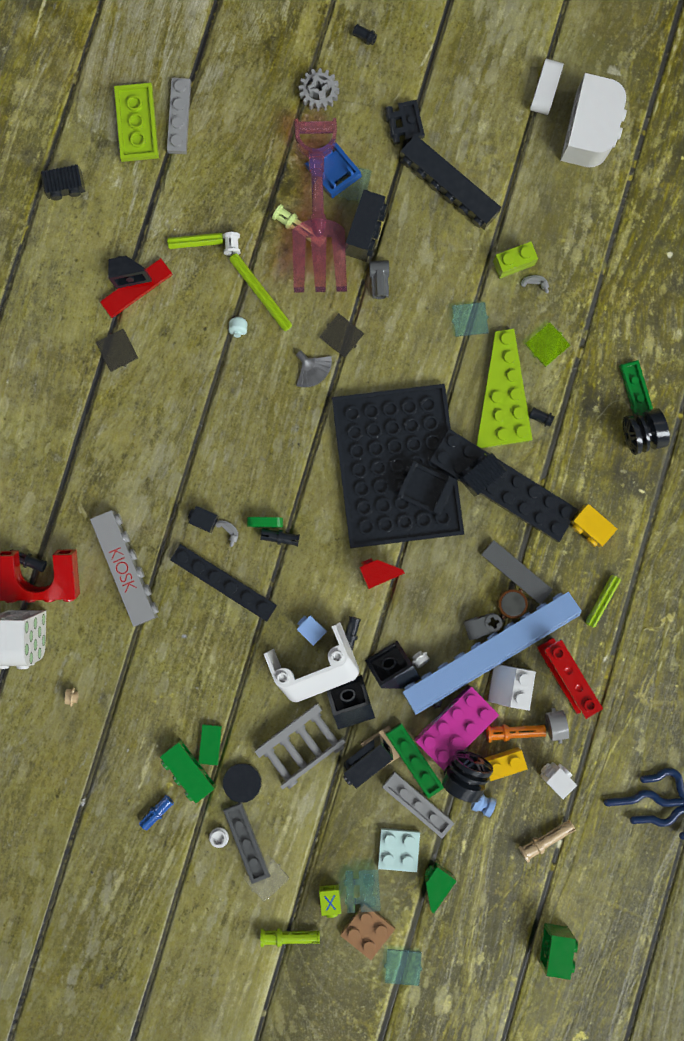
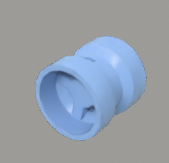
M483 793L480 801L471 804V810L480 811L483 815L490 817L495 809L496 799L493 797L487 798Z

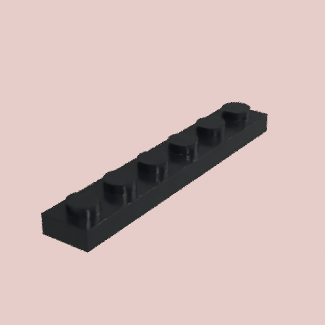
M182 544L179 545L170 561L266 622L278 606Z

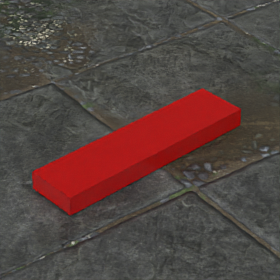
M161 258L146 268V271L152 278V282L118 288L100 301L111 318L118 315L173 275Z

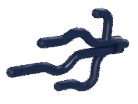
M664 768L656 774L640 777L642 783H652L660 781L668 775L673 776L680 798L664 799L652 790H642L631 797L605 799L604 805L607 807L631 805L638 803L643 798H650L663 807L680 806L674 809L665 819L654 815L632 816L630 818L631 824L652 823L659 827L670 826L681 814H684V782L682 775L674 768ZM684 832L679 834V838L684 840Z

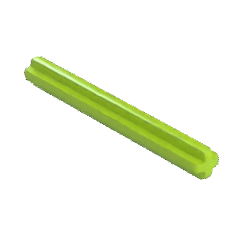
M237 253L233 254L229 258L230 262L283 331H288L292 327L291 322Z

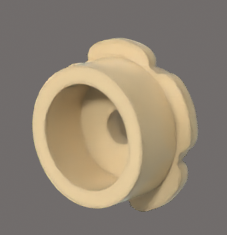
M74 687L66 689L65 704L70 705V707L78 702L79 692L75 691Z

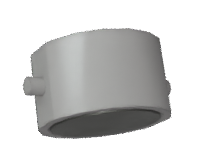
M552 708V712L545 713L547 732L551 742L558 741L561 744L562 740L569 739V728L564 711H556L555 708Z

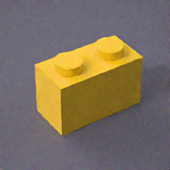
M589 504L584 505L571 521L572 529L580 535H585L587 537L586 541L593 547H603L617 531L613 524Z
M519 747L485 757L493 767V773L489 777L490 781L528 770L523 752Z

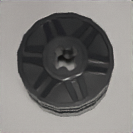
M659 408L646 410L642 413V416L639 413H635L633 416L628 415L623 418V432L632 454L638 455L642 452H648L650 447L656 450L669 445L670 433L663 412Z
M457 750L453 755V760L450 762V768L446 771L442 785L448 793L460 800L471 803L478 802L485 791V784L489 782V777L493 773V767L485 758L476 753Z

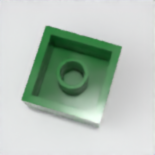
M544 923L539 963L546 976L571 980V973L575 972V961L573 958L574 953H577L578 941L568 926Z

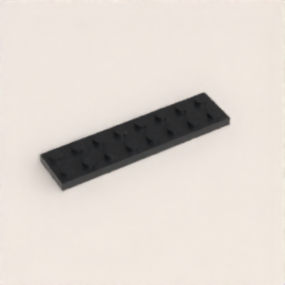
M448 429L429 463L460 481V478L464 476L461 473L470 465L473 468L478 464L476 460L484 453L488 455L489 453L451 429ZM500 461L507 471L480 494L549 538L560 542L579 509Z

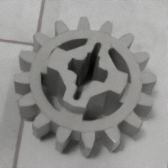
M319 68L317 73L312 69L311 75L305 73V79L301 78V85L299 86V92H301L300 99H304L303 104H309L310 110L316 107L317 112H319L320 107H323L325 111L327 110V105L333 107V101L338 100L337 95L339 94L338 81H334L335 75L329 76V70L322 73L321 68Z

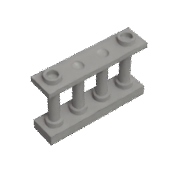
M316 703L255 750L259 758L262 755L268 757L285 781L281 783L280 787L282 790L286 787L288 789L293 787L298 782L296 779L333 751L336 754L345 747L343 745L346 742L345 738L342 737L337 740L320 717V712L323 708L319 703ZM309 720L316 723L331 744L323 752L305 729L306 726L304 724ZM294 731L296 734H300L316 756L307 764L289 740V735ZM278 743L286 748L300 767L293 775L289 774L274 753L273 747Z

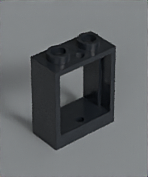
M380 734L344 762L343 778L348 785H353L357 789L393 760L392 748Z

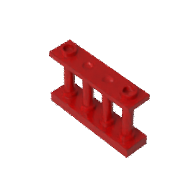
M552 637L536 647L576 714L582 712L585 719L603 709L562 640L556 642Z

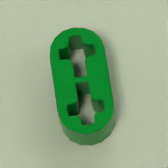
M247 517V527L283 528V518Z

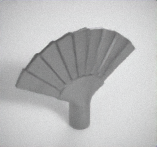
M299 351L296 356L302 362V368L296 386L311 387L323 381L331 369L332 356L307 358L302 351Z

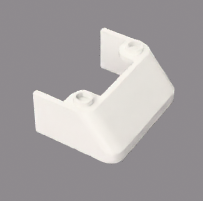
M340 622L332 626L339 645L333 647L328 652V660L331 665L329 667L295 680L290 669L281 668L274 649L264 653L274 682L290 701L299 702L353 681L359 675L358 664Z

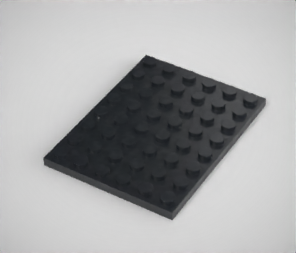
M445 384L332 397L350 549L464 535L457 479L440 516L398 498V492H396L399 482H404L407 476L403 473L408 463L412 465L413 461L441 475L450 476L429 463L448 429H451Z

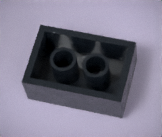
M363 190L345 243L346 256L367 262L368 256L372 257L376 242L374 239L378 240L381 231L380 227L387 213L388 204H385L386 196Z

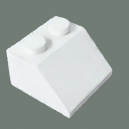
M501 664L494 667L488 702L530 711L536 672Z

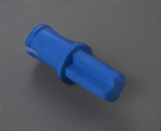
M165 795L155 807L152 806L150 808L151 811L139 822L141 828L148 830L158 819H162V815L174 805L173 800Z

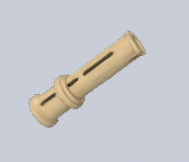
M567 820L540 838H532L530 843L523 847L519 846L518 849L525 861L529 863L531 858L539 853L542 855L546 848L576 831L572 822Z

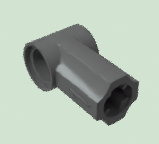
M389 260L370 261L372 298H388Z

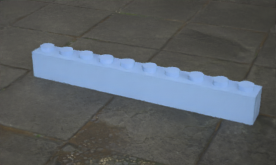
M569 592L564 595L559 593L552 598L553 601L549 604L545 602L539 605L534 613L530 614L528 612L524 614L516 624L511 622L503 628L504 631L501 633L495 632L487 637L488 640L482 644L481 642L476 643L468 653L462 652L454 657L455 660L449 664L445 662L433 674L429 672L421 677L422 680L418 683L412 682L404 688L403 695L415 715L577 618L582 610Z

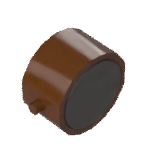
M522 589L506 590L499 595L497 608L500 614L503 615L502 618L504 620L506 617H521L526 612L528 602L525 595L521 593Z

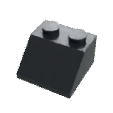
M362 675L357 676L353 681L327 690L338 730L375 718Z

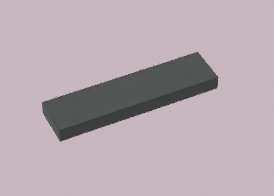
M494 540L481 554V556L537 603L542 604L553 590Z
M237 803L223 810L251 884L270 877V872L243 803Z

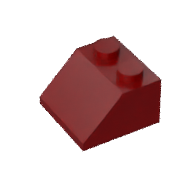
M372 558L361 562L362 566L359 567L368 589L405 574L403 569L380 560L373 561Z

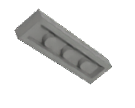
M172 78L167 142V152L169 154H187L191 94L190 79Z
M395 771L383 784V789L439 837L443 838L455 824Z

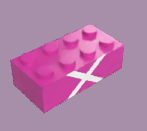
M468 685L414 739L444 770L453 760L454 753L457 750H465L499 714L473 687Z

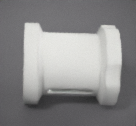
M226 232L223 234L225 239L224 254L232 256L237 253L239 255L241 253L240 249H238L240 234L237 232Z

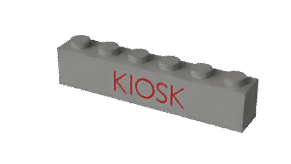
M111 510L90 519L133 627L158 618V607L149 596L152 595L151 589L143 581V577H145L141 566H137L135 561L137 555L133 548L130 549L128 544L130 538L127 531L122 529L121 524H123V520L120 514H116L115 511Z

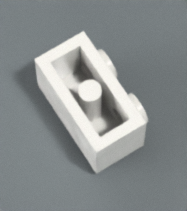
M554 762L551 764L547 763L541 769L542 773L539 776L562 799L577 786L570 778L572 774L561 764L557 766Z

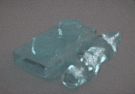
M378 870L359 871V879H353V871H346L344 886H346L347 898H345V905H347V913H355V904L361 905V912L381 911ZM359 885L360 898H354V886Z

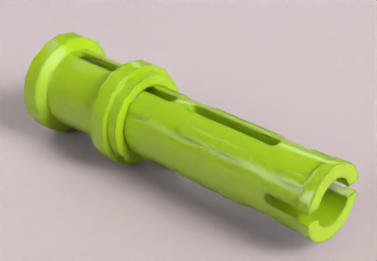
M277 928V930L265 931L261 929V947H264V945H277V947H280L282 944H320V930L282 931V929Z

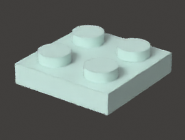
M381 828L378 869L417 872L420 831Z

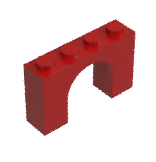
M19 550L0 551V601H5V603H14L20 600H24L26 603L35 602L36 600H43L44 602H53L55 600H63L64 602L74 601L80 594L77 550H56L52 555L54 568L53 583L43 587L30 584L22 576Z

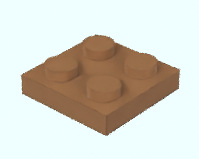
M364 902L342 930L340 936L368 959L372 960L394 932L395 926Z

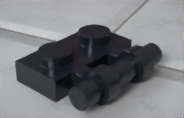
M417 100L398 103L399 111L393 112L392 106L385 108L386 122L389 123L390 127L389 135L394 145L401 143L400 136L405 135L406 142H409L415 134L420 139L425 137ZM401 119L402 127L397 128L396 120Z

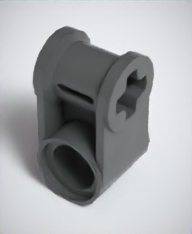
M494 613L463 621L469 640L478 639L496 632L502 627V619ZM492 617L497 620L495 627L488 625Z

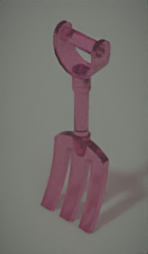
M295 118V140L297 147L302 154L309 158L312 215L311 220L300 223L292 230L294 293L304 292L306 238H311L315 292H326L327 237H332L336 292H347L345 229L338 223L327 220L324 214V157L332 152L336 144V118H332V121H298V118ZM299 134L333 135L326 146L315 149L305 145L300 139Z

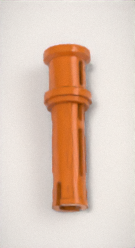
M503 724L497 727L489 725L486 728L488 743L494 740L507 742L512 738L546 737L545 725L509 727ZM520 731H534V732L519 733Z

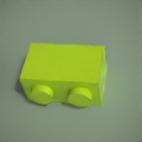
M528 242L496 254L493 264L500 279L534 266L538 257L532 242Z

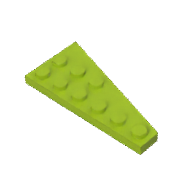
M514 329L496 331L494 333L476 446L481 449L533 440Z

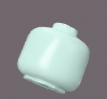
M241 317L232 318L229 321V333L237 338L247 333V321Z

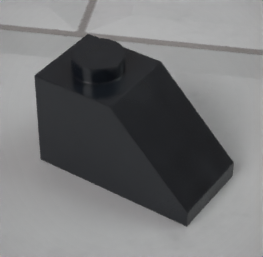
M128 256L108 259V279L116 289L152 282V278L146 269Z

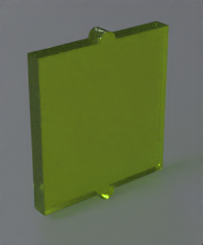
M551 323L547 324L525 343L534 354L533 357H537L545 367L571 346L562 336V332H558Z

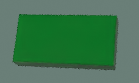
M202 725L198 764H219L221 725Z

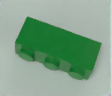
M182 740L160 756L163 767L172 772L174 775L173 780L178 786L182 785L185 789L186 797L190 801H194L195 804L216 788L217 785L201 764H198L199 762Z

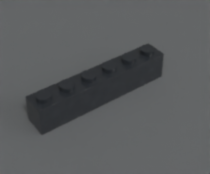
M416 134L401 150V163L405 167H410L414 170L419 179L427 181L432 190L440 192L449 204L453 203L462 215H467L472 219V223L476 227H481L485 230L501 210L500 205Z

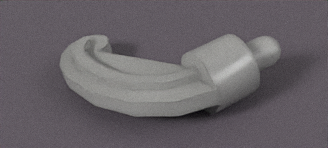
M529 276L521 282L522 287H526L527 284H540L542 290H545V293H549L548 282L542 276Z
M218 521L216 527L220 528L222 526L231 534L229 539L231 541L230 547H233L234 542L236 543L238 539L237 529L227 521Z

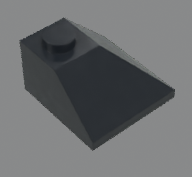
M398 641L365 660L381 688L404 689L408 684L421 679Z

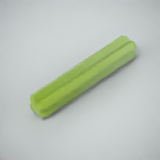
M222 233L170 237L167 240L170 249L223 244L224 241Z
M615 575L610 576L585 621L588 626L596 627L621 581L619 577Z

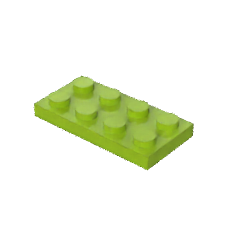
M152 83L114 86L121 161L159 158Z

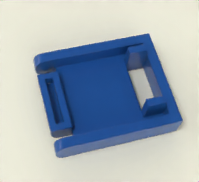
M335 141L331 143L335 150L334 152L329 146H326L310 158L314 167L309 161L305 163L306 168L332 199L362 177L361 171ZM347 174L349 175V177L346 180H344L342 183L336 186L335 183H337Z

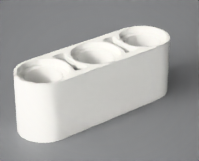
M545 59L530 107L531 111L544 115L549 114L564 63Z

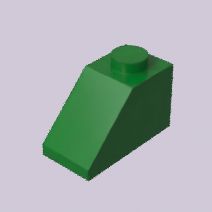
M437 862L433 866L430 865L424 874L426 876L425 883L429 907L432 913L436 912L457 882L455 876Z

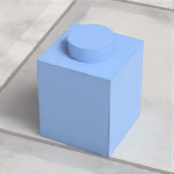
M311 615L308 618L304 616L297 623L299 625L297 630L313 646L327 632Z

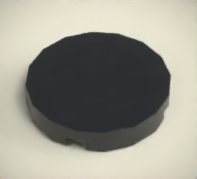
M237 763L231 766L223 778V789L226 795L238 803H246L253 800L258 795L262 786V778L259 771L248 763Z

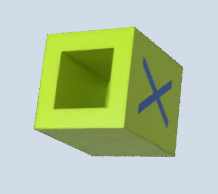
M339 884L320 886L321 915L327 918L337 917L338 914H341Z

